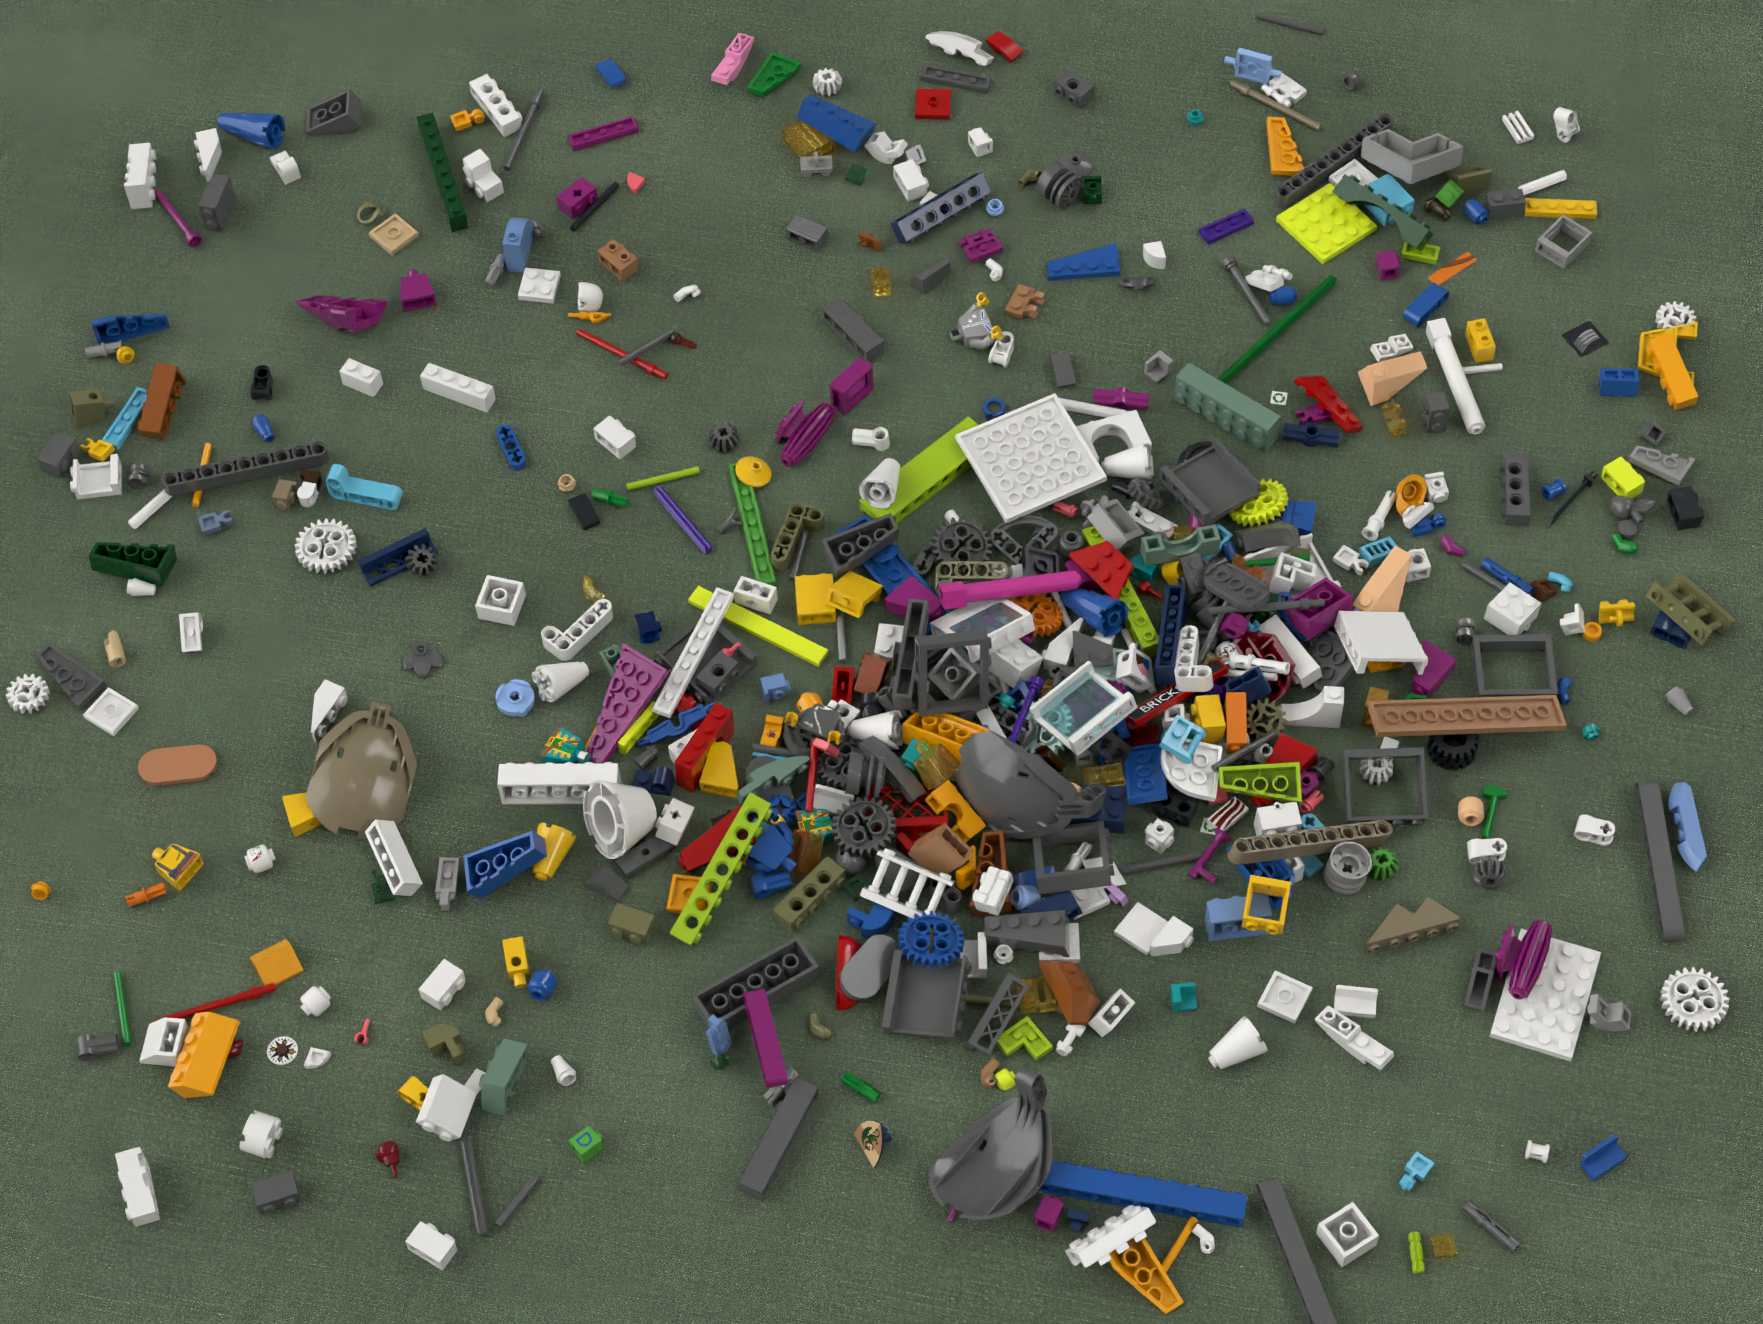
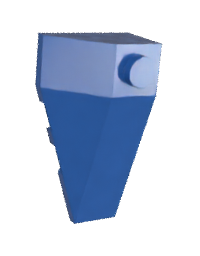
M166 314L109 315L91 320L99 345L103 342L107 344L120 340L125 341L170 328Z

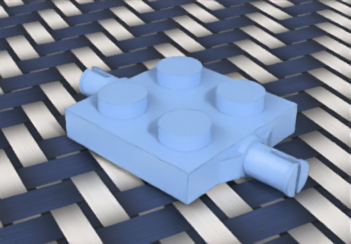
M1239 48L1236 58L1225 56L1224 63L1234 65L1235 76L1268 85L1270 76L1278 78L1282 76V71L1272 68V56Z

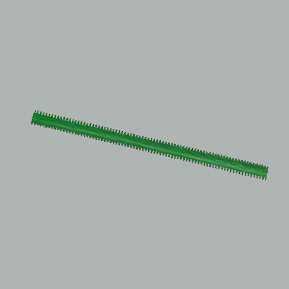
M1330 274L1217 379L1225 384L1232 380L1252 359L1256 358L1261 351L1269 346L1300 315L1305 313L1313 303L1318 301L1326 291L1331 289L1336 284L1337 277Z

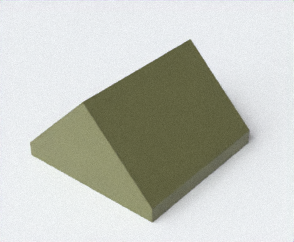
M1479 166L1447 173L1449 181L1452 180L1463 189L1464 192L1462 194L1488 189L1492 177V168Z

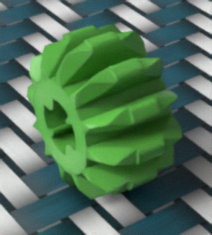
M1380 846L1377 850L1372 848L1369 853L1372 859V866L1368 875L1374 874V880L1378 877H1381L1382 881L1386 877L1391 879L1393 873H1396L1398 870L1399 860L1395 858V852L1389 853L1388 847L1385 850H1382Z

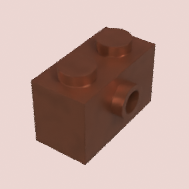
M872 651L863 655L860 660V672L854 678V690L863 694L870 692L878 693L884 687L892 659Z

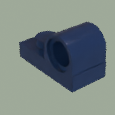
M663 766L656 767L655 772L636 770L631 786L644 788L648 793L671 796L675 778L673 771Z

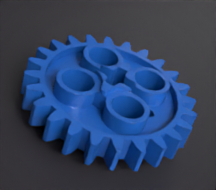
M922 911V916L915 913L914 919L908 917L907 923L903 922L902 928L899 929V949H902V955H907V961L914 959L913 965L921 963V968L929 965V969L932 970L933 965H936L940 969L941 964L948 967L949 961L955 963V957L960 958V953L963 952L965 938H963L964 932L960 931L961 926L955 925V919L948 921L949 915H946L944 918L941 917V912L937 916L934 915L933 911H930L929 915ZM930 927H933L932 954L929 953Z

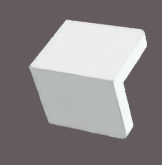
M1579 603L1575 604V612L1564 614V618L1560 619V626L1565 635L1585 632L1584 612Z

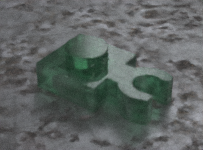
M373 870L372 876L375 883H371L375 904L395 900V896L389 887L384 873L381 876H377L376 871Z

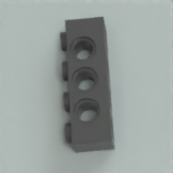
M1505 453L1504 460L1500 461V471L1503 472V476L1500 478V487L1504 488V491H1501V502H1504V506L1501 509V518H1504L1505 525L1528 526L1530 518L1528 454Z

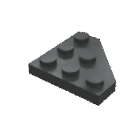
M1326 629L1310 640L1312 658L1320 666L1322 677L1314 682V688L1320 693L1324 686L1341 687L1354 671V667L1339 636Z

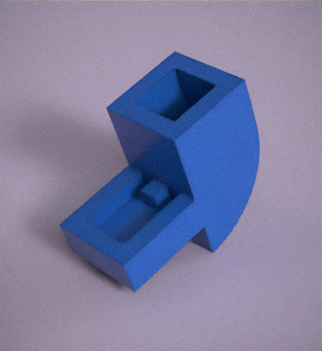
M878 903L874 904L869 914L851 906L847 911V922L854 928H861V937L867 939L878 934L884 935L894 921V910Z

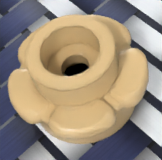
M569 474L562 475L558 480V486L561 491H572L576 485L575 479Z

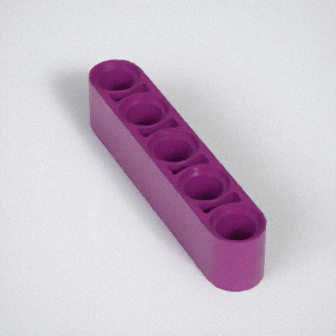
M765 989L744 992V1004L765 1086L768 1089L788 1084L787 1073Z

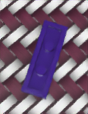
M1243 209L1199 228V234L1207 244H1211L1254 225V220L1246 209Z

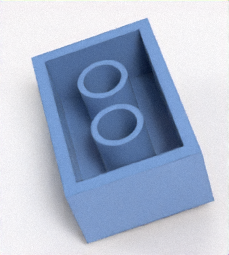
M1252 894L1249 916L1272 919L1268 895ZM1233 896L1229 899L1215 898L1207 901L1205 925L1209 942L1267 935L1269 933L1260 930L1250 931L1242 927L1247 896Z

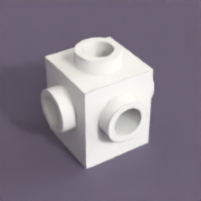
M1176 704L1164 711L1165 716L1162 717L1163 728L1169 729L1177 714L1190 721V713L1186 714L1184 704Z
M1157 818L1154 823H1150L1145 829V844L1160 854L1174 842V828L1166 821H1161Z

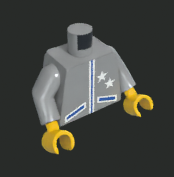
M980 292L976 297L978 302H975L958 319V329L950 331L952 341L962 339L966 348L983 350L990 345H994L995 339L1001 340L1003 334L999 326L992 327L985 308L981 307L982 305L987 306L989 299L986 297V294Z

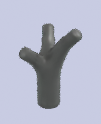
M734 507L731 515L716 528L720 534L731 526L743 524L742 521L734 520L737 512L736 507Z

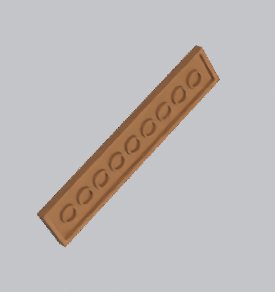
M1556 695L1369 701L1367 705L1376 737L1563 731L1567 726Z

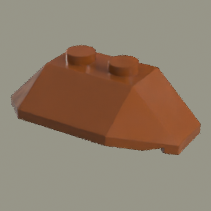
M1040 960L1038 964L1068 1024L1087 1025L1100 1000L1085 971L1074 962Z

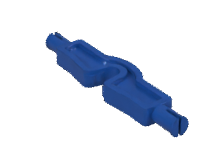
M714 701L707 706L700 704L679 713V727H675L670 719L665 720L658 726L646 732L647 736L637 740L639 747L641 748L649 743L655 745L669 737H680L686 734L693 725L705 719L716 702Z

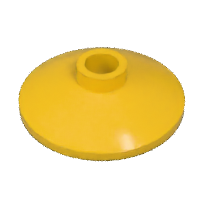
M743 457L737 462L735 467L737 477L744 484L751 487L765 486L769 483L772 476L768 464L757 457Z

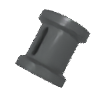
M1323 754L1319 757V762L1310 768V771L1314 772L1318 779L1323 781L1326 778L1327 772L1335 767V762L1332 758Z

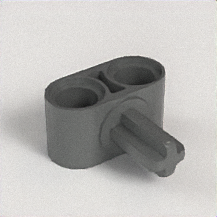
M933 878L930 879L927 897L930 900L939 882ZM956 879L953 886L946 884L937 905L946 914H955L959 910L962 894L960 892L961 889L957 887Z

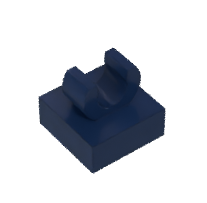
M1069 1209L1067 1217L1073 1219L1071 1229L1080 1232L1082 1222L1089 1223L1091 1214Z

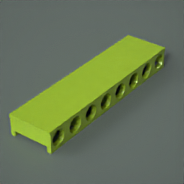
M968 416L901 467L896 499L890 507L875 508L870 505L869 501H864L861 498L859 499L860 510L862 512L865 511L872 519L891 513L896 524L971 467L970 462L956 441L955 435L978 426V424Z

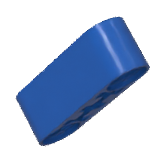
M1433 282L1406 308L1403 318L1416 327H1420L1446 302L1449 292Z

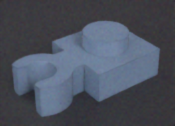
M225 510L218 516L216 512L198 517L203 535L221 531L222 525H233L232 518L226 519L231 516L230 511Z

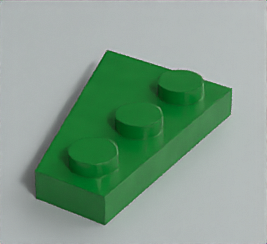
M771 52L748 85V92L764 97L801 69L802 63Z

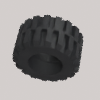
M1479 734L1429 735L1427 743L1428 755L1432 756L1431 760L1433 762L1437 761L1439 767L1445 766L1447 770L1449 768L1458 770V767L1463 769L1466 767V764L1470 765L1476 757ZM1454 739L1459 741L1462 746L1452 747L1447 745L1444 740Z

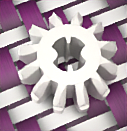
M825 67L823 71L819 69L818 73L814 74L813 86L816 93H821L822 96L827 94L830 97V94L836 95L837 91H840L842 78L838 71H834L833 68L827 70Z
M1390 759L1361 760L1360 774L1363 775V780L1369 779L1370 785L1373 782H1376L1378 786L1381 784V781L1386 783L1388 778H1391L1393 775L1394 765L1390 762Z

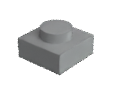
M920 144L904 150L906 161L913 159L916 165L927 161Z

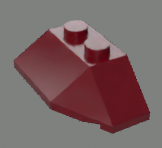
M1245 631L1243 636L1232 642L1240 655L1248 656L1253 654L1256 658L1289 662L1290 670L1287 675L1277 673V681L1268 680L1272 691L1267 696L1272 702L1273 700L1277 701L1288 692L1296 664L1276 635Z

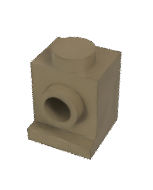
M278 480L272 495L275 508L290 510L291 504L296 500L297 482Z

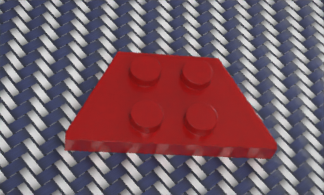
M1109 541L1069 554L1070 559L1107 595L1120 600L1119 595L1122 588H1125L1128 582L1127 578L1131 575L1134 566Z

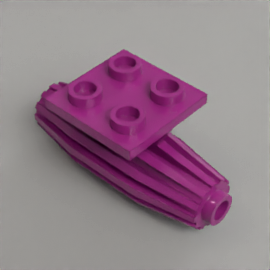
M801 400L798 405L794 404L788 417L785 416L779 423L780 427L775 433L777 434L775 442L778 444L783 437L789 438L780 454L781 462L785 466L794 467L813 450L827 432L836 414V411L830 404L822 402L806 416L802 410L805 401Z
M1543 920L1533 921L1522 941L1514 936V926L1509 925L1507 932H1503L1501 938L1502 947L1497 949L1495 961H1498L1496 972H1499V981H1504L1506 972L1511 970L1508 991L1515 999L1522 1000L1527 998L1541 975L1549 952L1552 927L1548 922Z

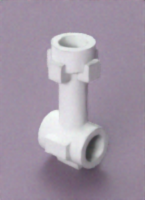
M1068 1024L1066 1030L1069 1032L1063 1042H1058L1056 1046L1057 1053L1062 1056L1070 1054L1073 1049L1070 1045L1076 1036H1082L1086 1026Z

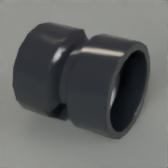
M877 692L866 693L860 698L861 718L886 712L876 698Z

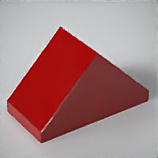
M834 666L832 700L837 703L843 700L850 705L852 704L855 685L853 667Z

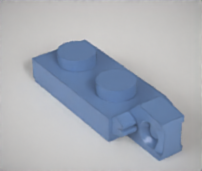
M713 1014L708 1019L710 1028L706 1031L712 1053L719 1057L730 1048L732 1041L726 1022L722 1018L718 1019Z

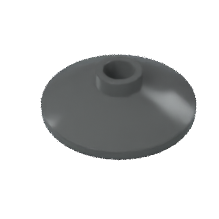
M1079 151L1065 153L1058 161L1067 167L1069 172H1074L1081 178L1088 176L1093 169L1092 159L1087 154Z

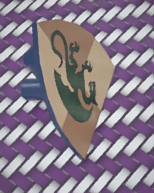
M868 1120L861 1123L854 1135L872 1167L875 1168L882 1155L883 1143L891 1141L892 1137L890 1133H887L888 1130L882 1126V1123Z

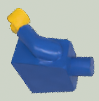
M777 814L779 816L777 822L771 819L773 825L753 845L748 856L740 861L743 865L755 871L767 873L772 870L777 871L781 866L790 873L797 866V863L789 857L794 852L792 848L794 846L792 832L780 814Z

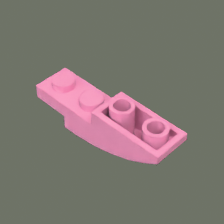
M737 34L725 50L724 59L712 73L711 81L728 85L730 81L736 79L749 55L754 37L747 34Z

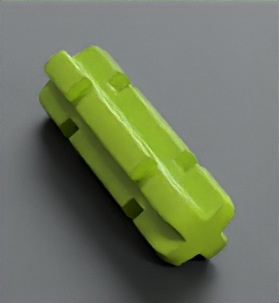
M1410 1232L1408 1240L1410 1243L1411 1262L1413 1264L1412 1271L1414 1274H1422L1425 1267L1420 1233Z

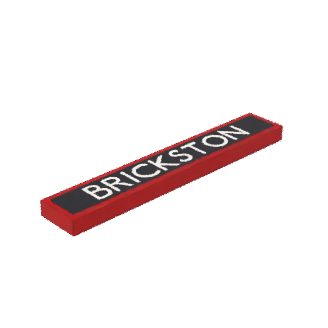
M1217 660L1207 665L1211 668L1213 681L1229 672L1228 667ZM1176 684L1137 706L1138 708L1126 717V721L1135 727H1139L1195 692L1179 691Z

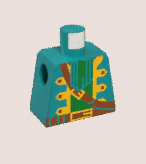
M558 726L539 755L543 764L548 762L554 764H565L567 762L578 764L580 762L584 764L590 760V753L585 752L586 748L583 741Z
M813 809L812 813H807L805 810L795 811L796 823L804 853L834 842L831 823L835 822L833 819H830L827 809Z

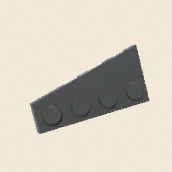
M50 642L36 654L40 663L79 711L106 685L103 678Z

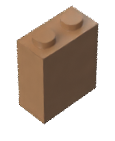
M944 823L915 841L908 855L927 870L940 874V872L948 874L965 864L973 850Z

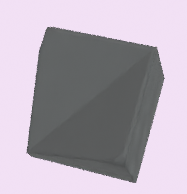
M1648 420L1638 436L1657 446L1667 430L1654 421Z

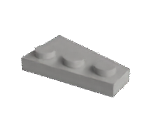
M1636 446L1627 462L1679 486L1693 466L1695 458L1689 457L1687 460L1678 458L1679 455L1672 453L1669 456L1661 454L1659 450Z

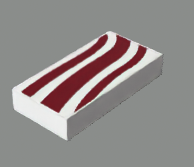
M1234 796L1207 819V824L1213 829L1218 828L1225 832L1249 812V808Z

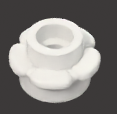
M999 945L994 951V958L1000 964L1009 963L1013 960V950L1008 945Z

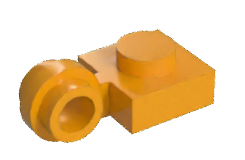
M480 109L473 110L471 114L464 110L450 115L455 131L458 132L472 127L471 121L476 124L482 123L485 114Z

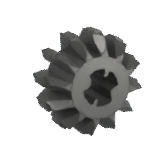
M723 421L721 425L715 424L714 428H710L708 436L712 449L716 448L717 452L723 450L724 453L728 449L733 451L734 447H738L740 439L736 426H732L730 422L725 425Z
M422 544L421 549L415 545V551H408L410 556H406V561L409 562L407 568L413 567L412 574L419 571L418 576L421 577L423 572L428 576L430 574L429 570L435 571L434 565L438 564V560L434 559L437 557V553H431L432 547L425 550V544ZM419 557L425 559L424 564L421 561L418 562Z
M1490 858L1488 860L1481 859V862H1477L1474 867L1473 877L1477 885L1483 886L1484 889L1487 887L1491 889L1493 887L1500 888L1501 885L1506 884L1508 879L1507 866L1504 861H1499L1498 858L1494 860Z

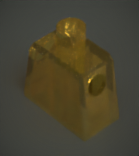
M925 739L915 745L921 755L914 760V765L927 790L938 788L955 772V769H959L960 761L942 744L938 743L929 746Z

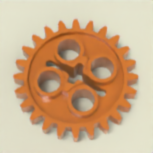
M1044 593L1042 595L1006 598L1032 614L1035 630L1030 633L1034 637L1036 633L1043 637L1044 633L1049 636L1051 632L1055 633L1056 629L1059 630L1063 620V612H1061V607L1057 606L1058 602H1052V597L1046 598ZM1002 604L1001 613L1004 614L1003 618L1007 619L1006 623L1022 617L1019 613Z

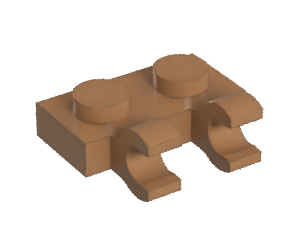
M1018 284L1005 308V315L1022 319L1023 316L1036 319L1038 315L1036 310L1038 306H1043L1045 293L1035 292V288Z

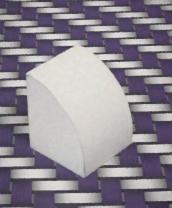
M1161 241L1143 244V258L1145 262L1157 269H1165L1166 256Z

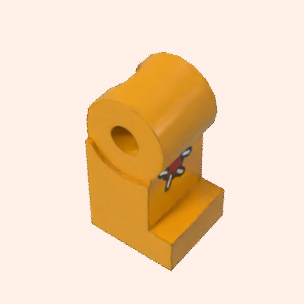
M766 715L760 745L780 746L784 730V717Z

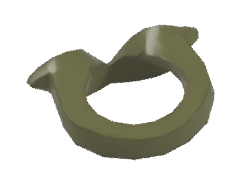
M364 201V204L357 211V219L363 225H371L379 216L384 215L381 208H378L376 204L369 201ZM368 208L376 209L371 219L367 221L361 219L360 216L363 210Z

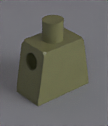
M98 389L69 392L71 413L76 428L104 419V409L114 407L112 396L102 398Z

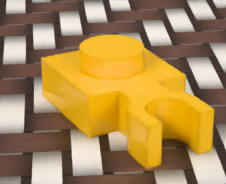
M87 438L86 440L89 445L85 446L82 444L80 446L82 451L87 452L90 457L102 462L115 450L113 444L100 439L94 443L92 439Z

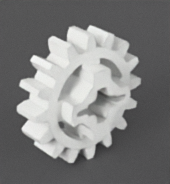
M1676 301L1673 302V305L1666 302L1665 306L1661 305L1660 310H1657L1655 323H1658L1657 328L1669 329L1674 328L1676 325L1682 324L1684 326L1695 322L1694 310L1689 311L1690 306L1684 307L1683 302L1680 305H1677Z
M24 674L23 679L16 677V683L10 682L12 687L7 688L8 694H6V698L14 711L20 709L21 714H24L25 710H28L29 714H31L32 709L35 708V710L39 711L38 706H45L44 700H49L47 694L50 691L46 681H43L41 676L36 678L32 674L30 677H27Z

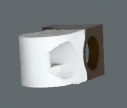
M302 469L300 474L302 486L297 490V495L303 507H311L316 502L323 481L320 471Z

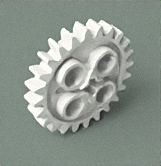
M327 518L324 523L318 520L317 525L311 522V528L304 527L305 533L299 532L300 538H296L297 544L294 545L295 553L299 563H302L304 568L308 567L309 571L315 568L316 573L323 570L324 574H326L327 570L330 569L333 573L335 567L341 570V564L347 566L346 560H352L351 554H356L355 535L347 524L343 526L342 521L336 524L335 519L331 523H328Z
M1686 967L1682 973L1676 970L1675 975L1670 974L1668 980L1664 982V987H1662L1660 1001L1663 1002L1662 1009H1667L1666 1016H1673L1671 1022L1679 1021L1678 1027L1685 1024L1686 1030H1689L1690 1026H1693L1695 1032H1697L1700 1026L1703 1031H1706L1707 1025L1713 1029L1715 1023L1720 1024L1721 1018H1725L1726 1011L1729 1008L1727 1004L1730 998L1725 997L1728 990H1721L1724 983L1717 984L1719 977L1717 976L1712 979L1710 977L1711 972L1705 975L1702 968L1699 973L1696 972L1694 967H1692L1691 972H1688ZM1697 986H1701V987H1703L1705 990H1701V989H1699ZM1677 990H1681L1685 992V994H1681ZM1704 1005H1710L1712 1008H1707ZM1684 1008L1690 1009L1692 1012H1687Z

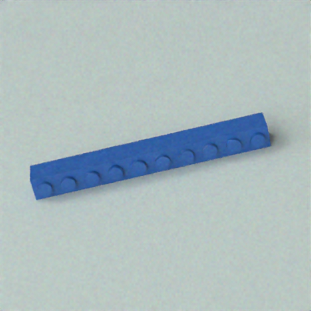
M1053 1160L1051 1172L1038 1191L1123 1207L1130 1205L1140 1206L1141 1208L1148 1207L1151 1212L1185 1218L1193 1216L1201 1221L1241 1228L1243 1227L1247 1196L1240 1192H1223L1218 1188L1206 1189L1196 1184L1183 1185L1174 1180L1166 1182L1155 1177L1144 1178L1138 1177L1133 1173L1121 1174L1111 1169L1099 1170L1089 1165L1082 1167L1076 1166L1071 1162L1059 1163Z

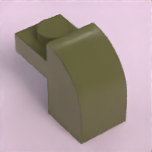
M439 1024L422 1031L424 1041L432 1057L448 1050L456 1066L463 1064L462 1055H464V1051L460 1045L463 1042L456 1028L447 1024Z

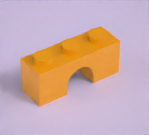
M949 780L935 789L925 799L937 815L943 810L952 811L956 815L957 824L952 830L965 843L986 827L983 819L974 812L968 801L960 795L956 786L951 784Z

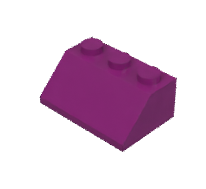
M1324 578L1288 600L1300 601L1301 598H1309V600L1324 599V607H1311L1309 610H1301L1300 608L1284 609L1295 629L1310 640L1335 624L1338 611H1353V600L1350 593L1328 578Z

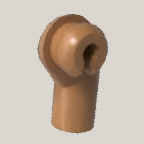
M994 1058L980 1072L982 1084L986 1088H991L996 1084L993 1072L1000 1064Z

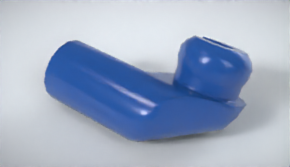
M1566 676L1560 678L1557 684L1558 698L1562 705H1566L1571 701L1566 691L1573 685V681Z

